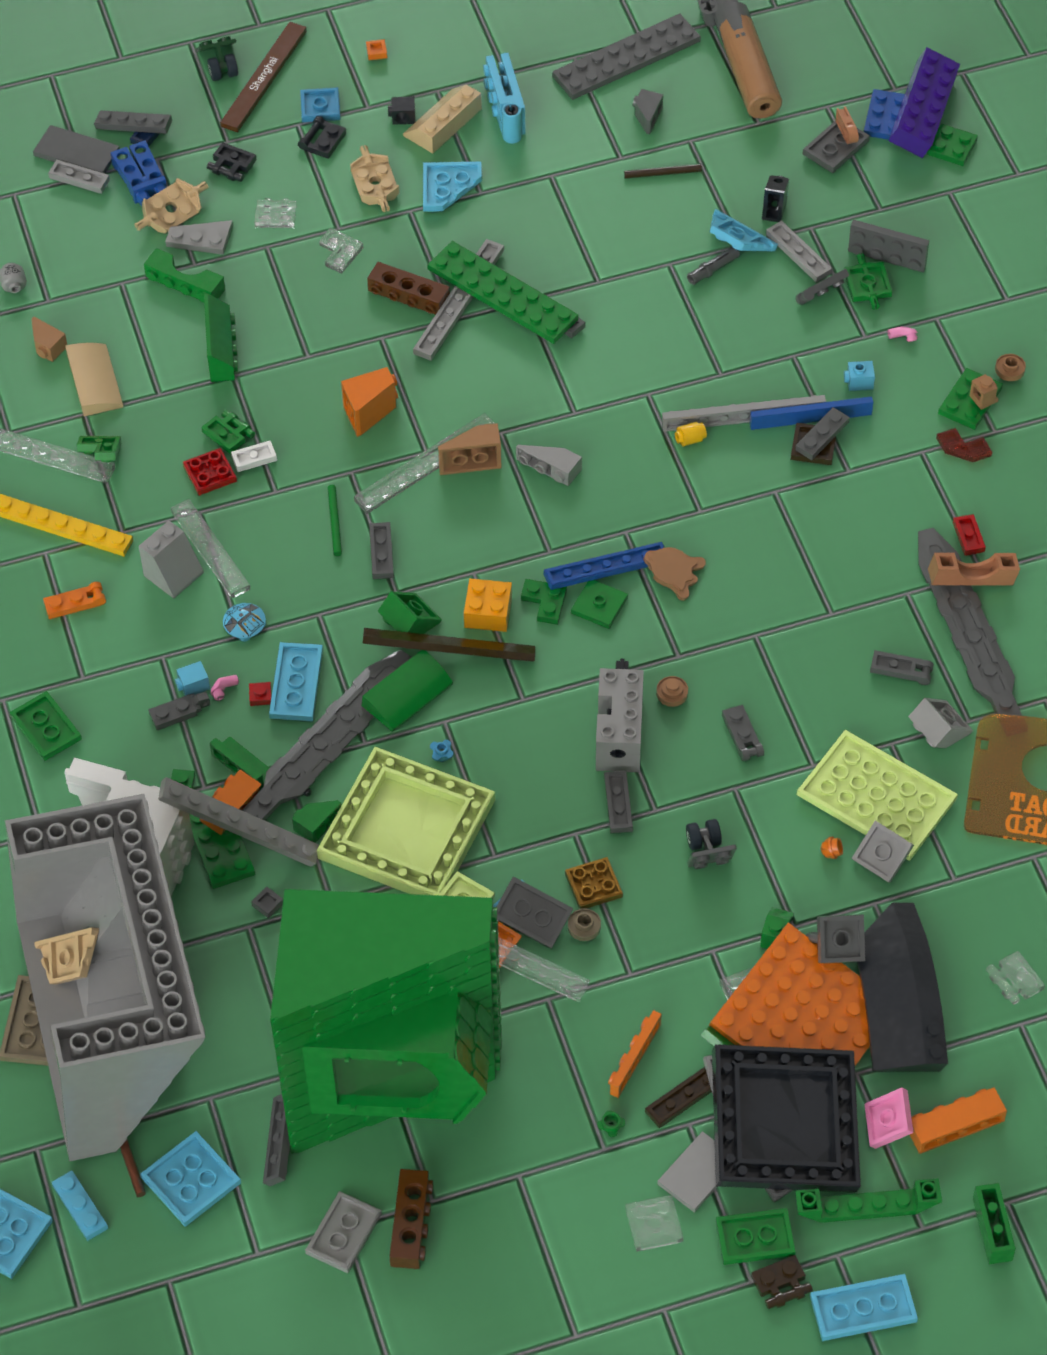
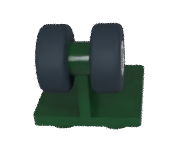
M230 36L219 38L217 43H212V40L199 44V47L196 48V53L211 49L215 50L217 58L213 57L207 60L209 73L213 81L221 80V73L227 72L229 77L238 75L234 54H226L223 60L221 47L235 44L236 38L231 39Z

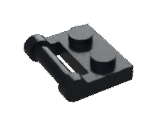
M316 116L313 120V125L304 138L299 140L297 145L304 151L329 159L345 136L346 128ZM322 129L323 131L315 143H310L317 131Z

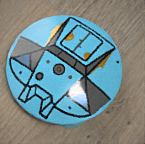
M240 603L226 611L223 617V626L231 636L246 642L262 631L266 626V618L260 607L251 603Z

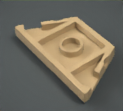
M91 927L34 942L35 948L41 949L44 958L41 959V963L46 970V976L50 984H61L87 977L99 928Z

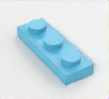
M72 1170L51 1182L52 1187L87 1241L108 1229L105 1220Z

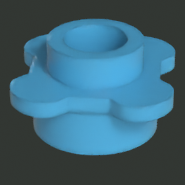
M449 740L438 743L432 742L430 744V749L433 750V760L444 762L453 757L454 753L451 751V742Z

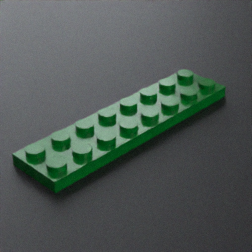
M451 241L427 264L429 271L553 344L578 321V314L454 241Z

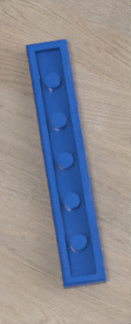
M872 397L751 411L750 428L755 430L795 425L796 423L819 422L833 407L850 418L872 415L873 399Z
M662 542L544 569L543 575L550 590L646 568L648 567L644 562L646 552L656 551L665 547Z

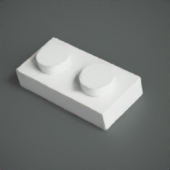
M271 441L231 452L237 472L277 461Z

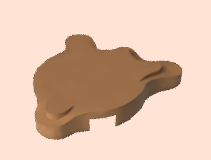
M671 547L648 551L644 556V562L654 575L653 579L662 586L673 590L678 599L682 601L686 600L689 596L688 588L695 585L698 580L697 576L692 572L703 569L706 564L703 557H690L681 550Z

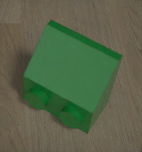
M391 591L378 609V612L383 617V621L400 632L424 634L442 621L416 593Z

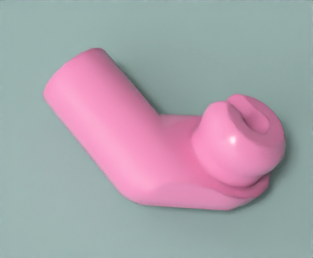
M901 326L887 330L889 339L906 336L908 342L917 340V331L914 328Z
M237 675L218 678L211 688V696L216 701L222 700L225 695L223 691L226 687L238 685Z

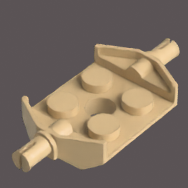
M361 146L362 156L350 164L351 173L361 201L368 205L378 204L381 206L382 212H385V208L388 212L390 210L388 201L394 200L399 194V185L396 184L389 165L388 156L370 154L368 146ZM376 181L379 182V184L373 185L372 182Z
M177 178L175 183L147 200L143 199L142 210L144 218L135 223V227L140 231L148 225V227L151 226L157 232L166 234L169 232L170 227L179 226L200 213L199 194L208 189V184L203 181L199 185L193 186ZM172 205L176 208V211L168 212L165 207Z

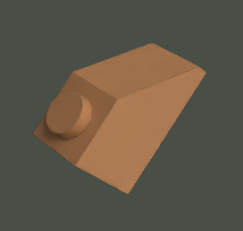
M33 317L31 320L36 352L41 358H46L53 362L66 349V335L42 320Z

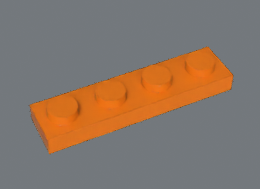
M653 1010L650 1017L646 1016L644 1018L640 1034L634 1035L630 1043V1051L628 1054H623L619 1062L620 1068L617 1072L614 1071L609 1078L608 1084L610 1085L611 1095L617 1098L621 1095L661 1026V1013Z

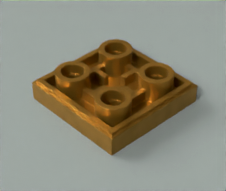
M608 857L565 870V875L579 909H587L623 897L622 890Z

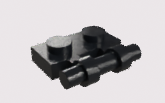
M222 142L213 154V160L216 163L208 162L207 169L216 175L222 174L227 176L232 181L238 180L242 182L244 174L239 172L241 170L247 173L257 160L256 154ZM224 166H230L231 169L225 168Z

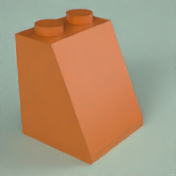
M388 367L341 381L343 407L357 437L364 434L396 408L398 393L395 386H397V380L395 375L390 373Z

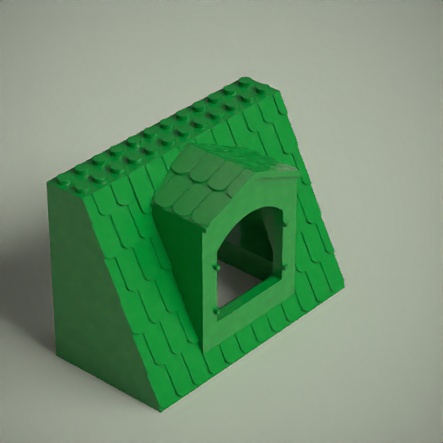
M298 889L284 890L270 1021L291 1154L303 1152L328 1140L331 1142L361 1128L373 1126L392 1117L452 1119L453 1124H458L464 1120L471 1109L475 1108L486 1095L487 1083L495 1080L496 1071H500V1050H502L498 907H493V898Z

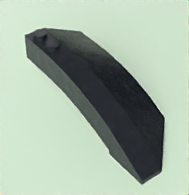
M891 903L864 933L865 961L857 962L866 1008L872 1071L940 1072L948 1064L940 993L928 940L914 903Z

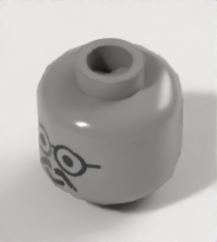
M7 263L0 269V283L3 290L18 293L26 286L27 280L22 266L16 263Z

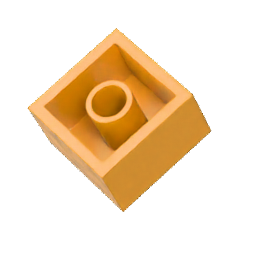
M469 578L464 608V628L507 632L512 601V582Z

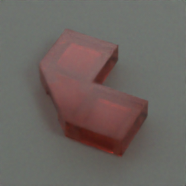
M956 428L937 434L936 439L945 454L970 462H976L992 456V451L984 437L964 443Z

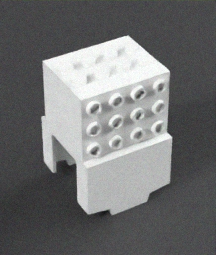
M74 758L70 768H66L64 771L66 784L68 785L69 792L77 795L82 805L145 794L171 898L177 883L180 884L182 881L184 866L189 864L191 850L194 846L189 813L159 801V787L143 785L135 780H127L126 771Z

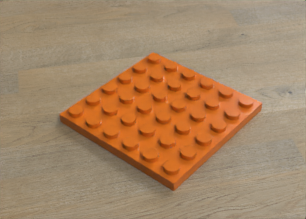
M789 922L709 1024V1026L734 1045L854 1051L855 1065L870 1047L860 976L842 962L818 963V944L812 943L805 934Z

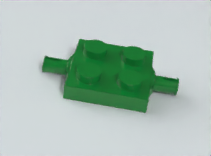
M858 254L856 258L859 264L844 267L850 275L846 277L852 302L869 300L873 310H875V307L879 309L878 299L892 297V289L884 262H866L865 254Z

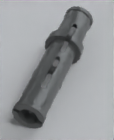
M730 247L707 263H701L699 268L687 274L688 281L695 285L703 278H709L713 272L738 258L740 255L739 250Z

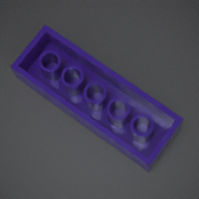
M928 47L925 48L914 67L889 137V142L921 158L924 157L936 136L960 66L959 63Z

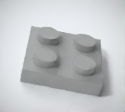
M875 821L851 859L891 883L914 845Z

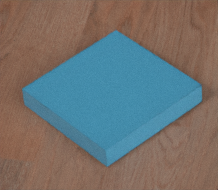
M338 87L300 90L302 122H313L316 116L322 117L325 121L340 120Z

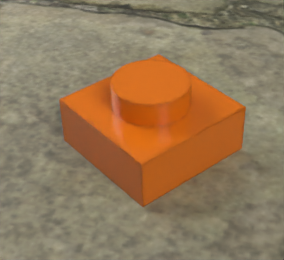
M385 39L366 41L368 60L387 58Z

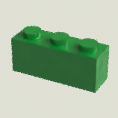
M999 1183L975 1186L973 1203L988 1263L996 1264L1013 1261L1016 1248Z

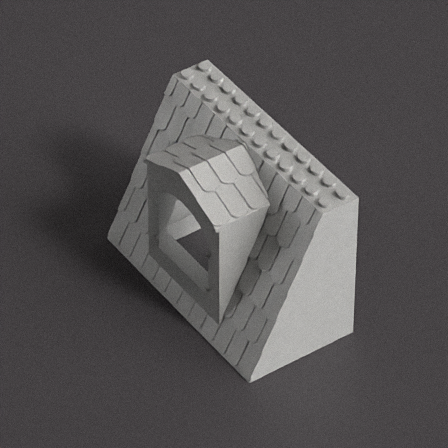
M145 794L5 820L16 920L69 1162L116 1152L205 1039V1030L201 1022L199 1006L196 1002L194 986L190 978L189 966L185 958L184 946L180 938L179 926L175 918L173 902L170 898L168 882L165 878L163 862L160 858L158 842L155 838L154 826L150 818ZM91 927L99 928L87 977L61 984H50L46 976V970L41 963V959L44 958L41 949L35 948L34 942Z

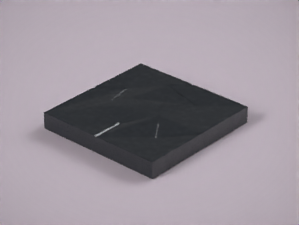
M715 1044L712 1049L716 1187L789 1190L819 1189V1191L857 1192L861 1187L854 1051Z

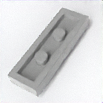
M56 160L48 172L50 179L101 194L110 181L108 174Z

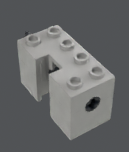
M623 658L620 661H616L615 669L600 668L596 731V771L640 772L644 670L629 669V661H625Z

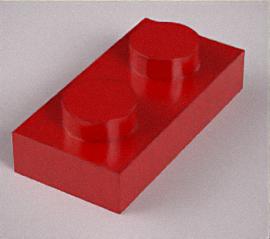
M974 514L953 518V525L964 556L985 552L986 546Z

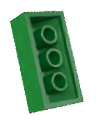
M204 294L207 358L211 382L235 380V372H238V360H234V356H238L237 344H233V341L237 340L236 329L232 328V325H236L235 313L230 312L229 304L210 294Z

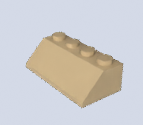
M467 84L452 89L407 129L403 136L429 152L434 153L482 109L481 93Z

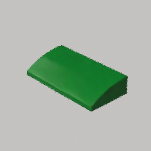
M421 650L362 696L361 706L393 732L453 685V681L442 666L426 650Z

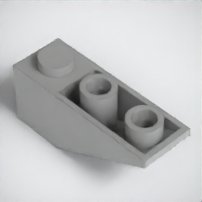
M529 445L516 446V460L523 465L536 469L541 474L553 478L558 483L569 486L582 470V457L565 448Z

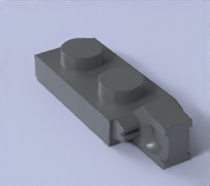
M207 692L196 695L190 694L148 709L156 730H160L197 716V713L202 711L201 708L210 706V699Z

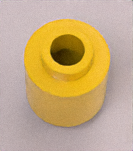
M693 422L679 426L675 432L676 442L680 443L683 447L702 442L707 437L706 428L702 422Z

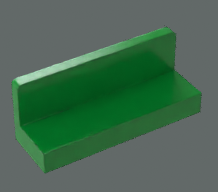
M228 737L223 742L214 738L210 742L212 756L236 774L239 770H242L261 783L259 791L264 787L266 771L269 769L267 765L232 737Z

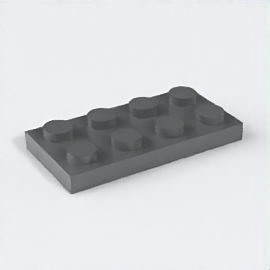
M853 219L850 227L848 252L857 255L863 253L866 257L924 272L930 240Z

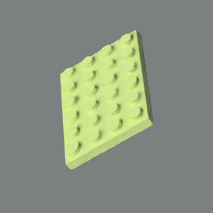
M847 730L841 734L797 790V796L864 835L868 833L875 821L895 832L914 845L906 858L909 861L951 808L958 796L957 793Z

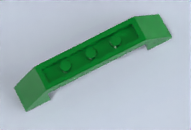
M939 1178L915 1180L913 1189L822 1197H820L819 1189L795 1191L798 1215L820 1223L916 1215L942 1202Z

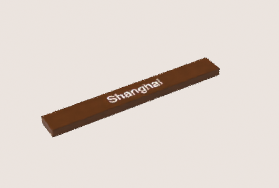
M289 21L221 120L220 125L222 128L239 132L307 32L305 26Z

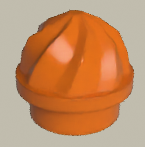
M829 837L822 842V854L826 858L837 859L838 856L843 855L841 839Z

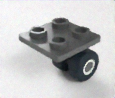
M717 819L707 820L705 828H699L697 823L686 825V836L690 849H701L702 842L704 846V851L691 854L687 862L688 867L702 869L707 867L709 863L716 862V865H722L730 862L729 860L732 859L737 849L736 845L712 848L722 843L721 829Z

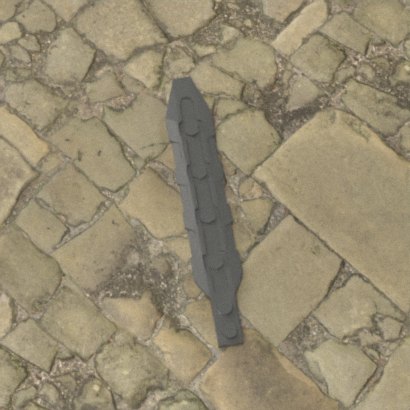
M934 528L918 531V565L926 583H929L941 616L945 618L952 634L951 639L955 648L959 650L973 688L991 703L1006 738L1027 733L1028 727L1012 694L1015 676L999 648L996 634L992 626H989L977 593L973 591L971 585H932L928 567L934 553H955L956 558L962 562L959 553Z
M399 650L366 667L352 682L353 685L326 709V713L298 738L299 741L283 757H280L266 771L263 789L242 811L265 821L280 804L302 796L315 782V778L342 754V750L357 734H361L369 725L370 720L374 717L361 706L362 696L412 657Z

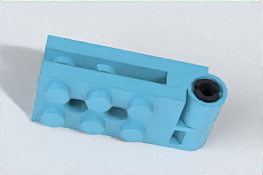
M501 54V62H498V69L494 56H486V64L483 65L486 78L483 81L485 90H489L487 92L488 101L493 103V117H497L503 140L511 144L517 143L521 140L522 135L525 134V106L509 54Z

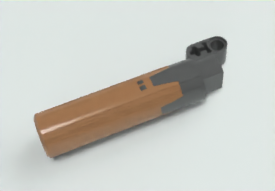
M697 0L705 25L710 27L716 26L748 114L758 119L774 115L782 106V98L747 6L742 2H738V0Z

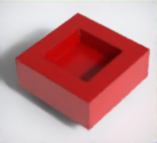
M271 682L249 683L250 706L271 704Z

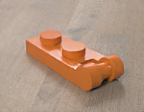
M93 582L87 587L43 598L49 619L104 605L106 598L102 593L101 583Z

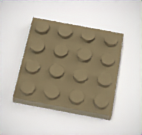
M18 975L0 1049V1061L48 1066L29 976Z

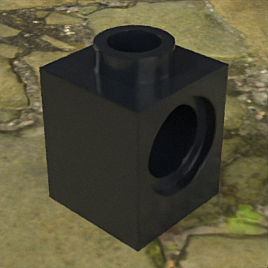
M391 97L392 105H388V117H392V125L414 124L415 97Z

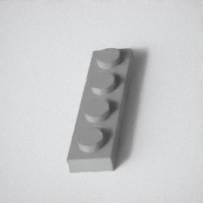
M783 221L766 229V235L776 242L778 247L815 282L832 273V268Z

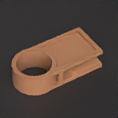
M846 106L840 110L837 108L836 123L847 144L858 142V130Z

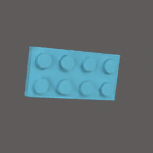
M280 642L269 711L270 719L313 721L323 645Z
M905 1274L810 1293L822 1341L916 1323L918 1320Z

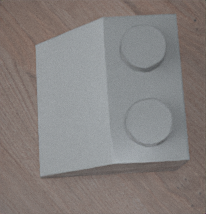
M924 698L908 716L913 721V727L922 732L927 737V743L934 748H947L973 732L971 727L947 700Z

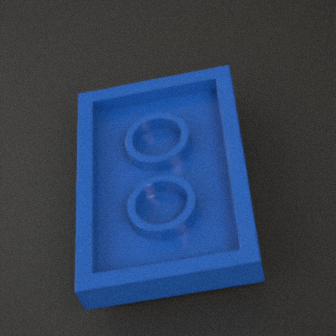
M873 89L864 132L870 135V137L889 140L905 94Z

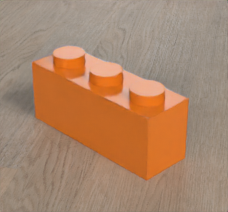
M239 770L234 776L231 774L227 778L224 787H219L212 798L242 810L258 794L262 784L242 770ZM203 819L199 820L220 835L226 831V829Z

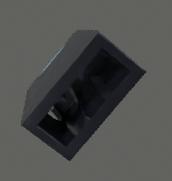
M774 175L769 177L764 192L762 220L782 221L788 196V178ZM773 201H777L778 205L777 207H773L771 203Z

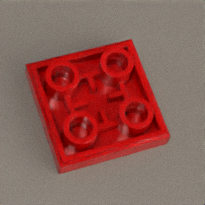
M221 448L183 461V467L199 496L237 482V477Z

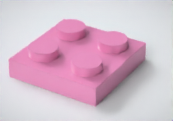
M899 1088L864 1104L870 1147L877 1149L913 1133L908 1090Z

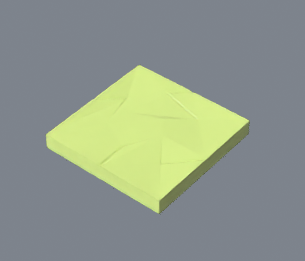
M374 747L317 849V857L322 861L408 894L439 895L459 870L495 802V791Z

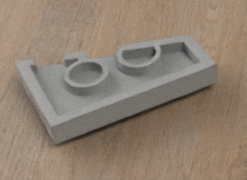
M232 220L170 227L165 241L166 247L224 255L233 226Z

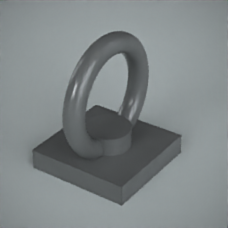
M864 915L817 916V932L807 933L806 936L812 943H818V963L865 961Z

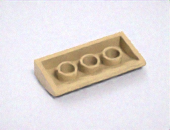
M77 343L65 345L83 416L123 408L106 344Z

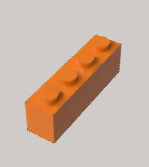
M994 1087L988 1090L981 1089L970 1097H960L952 1104L946 1106L939 1105L931 1112L925 1114L918 1113L912 1116L913 1133L909 1135L919 1154L1004 1122L1007 1110Z

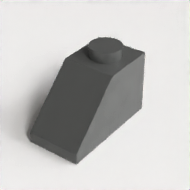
M641 89L639 95L634 97L633 107H635L637 120L647 134L651 133L663 109V94Z

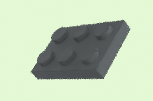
M835 120L803 149V155L831 173H834L869 142L870 135L857 128L858 142L847 144Z
M512 877L497 905V920L552 949L573 908Z

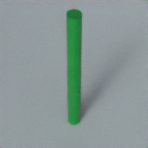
M329 485L327 488L334 556H341L342 548L336 486Z

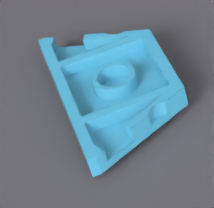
M717 209L714 210L710 233L714 234L718 240L728 242L736 250L776 251L778 246L776 242Z

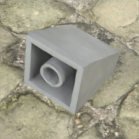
M169 520L139 545L144 576L173 599L204 573L184 531Z

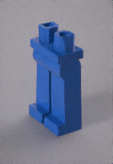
M146 140L130 145V152L127 147L110 152L112 166L115 171H118L127 185L134 203H139L141 206L144 198L147 200L167 188L164 175L162 176ZM138 148H143L144 152L139 154L135 151ZM125 154L126 158L122 160L117 158L119 155Z

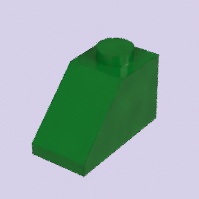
M335 800L306 804L302 809H298L292 817L293 830L305 839L316 843L331 826L342 806L341 802Z
M774 907L771 908L761 933L760 947L769 948L787 923H792L793 912Z

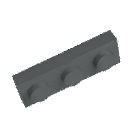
M833 407L796 444L795 450L813 460L849 423L850 417Z
M390 522L369 523L373 579L394 578Z
M626 771L604 772L610 833L633 832Z

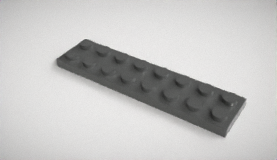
M679 13L552 71V77L568 96L574 100L700 42V35Z

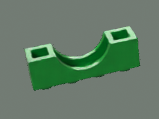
M158 248L153 251L144 263L145 276L148 279L180 291L184 295L194 297L203 303L204 294H210L219 299L226 290L224 276L210 270L193 275L183 274L175 269L173 255Z

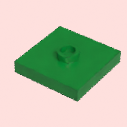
M596 580L588 581L571 608V614L610 629L628 599V593Z

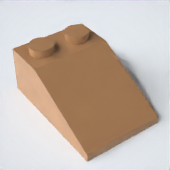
M498 423L475 426L438 446L440 475L500 469L501 441Z

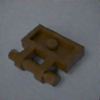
M796 1255L751 1272V1278L760 1296L771 1295V1298L765 1300L768 1309L776 1306L780 1308L785 1306V1302L795 1298L797 1300L805 1297V1294L813 1291L810 1282L803 1285L799 1284L800 1281L805 1280L806 1275ZM785 1287H791V1290L784 1293L779 1291Z

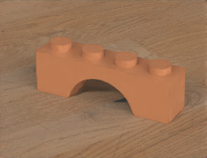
M934 553L928 571L932 585L1013 586L1020 567L1016 553H995L989 559L978 563L961 562L956 558L955 553Z

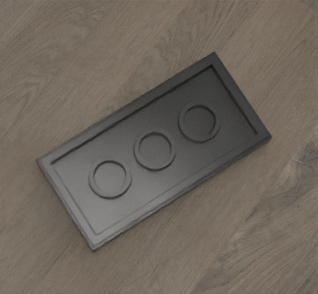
M50 125L33 150V155L52 162L56 160L64 161L105 174L112 164L110 152L119 150L120 147Z

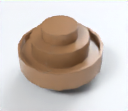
M1015 354L1000 356L995 366L996 374L1006 381L1021 379L1026 369L1025 361Z
M677 676L665 677L657 685L656 696L666 706H679L688 697L687 683Z

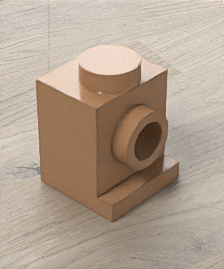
M984 374L972 380L970 397L981 410L998 402L999 399L996 396L997 385L990 376Z

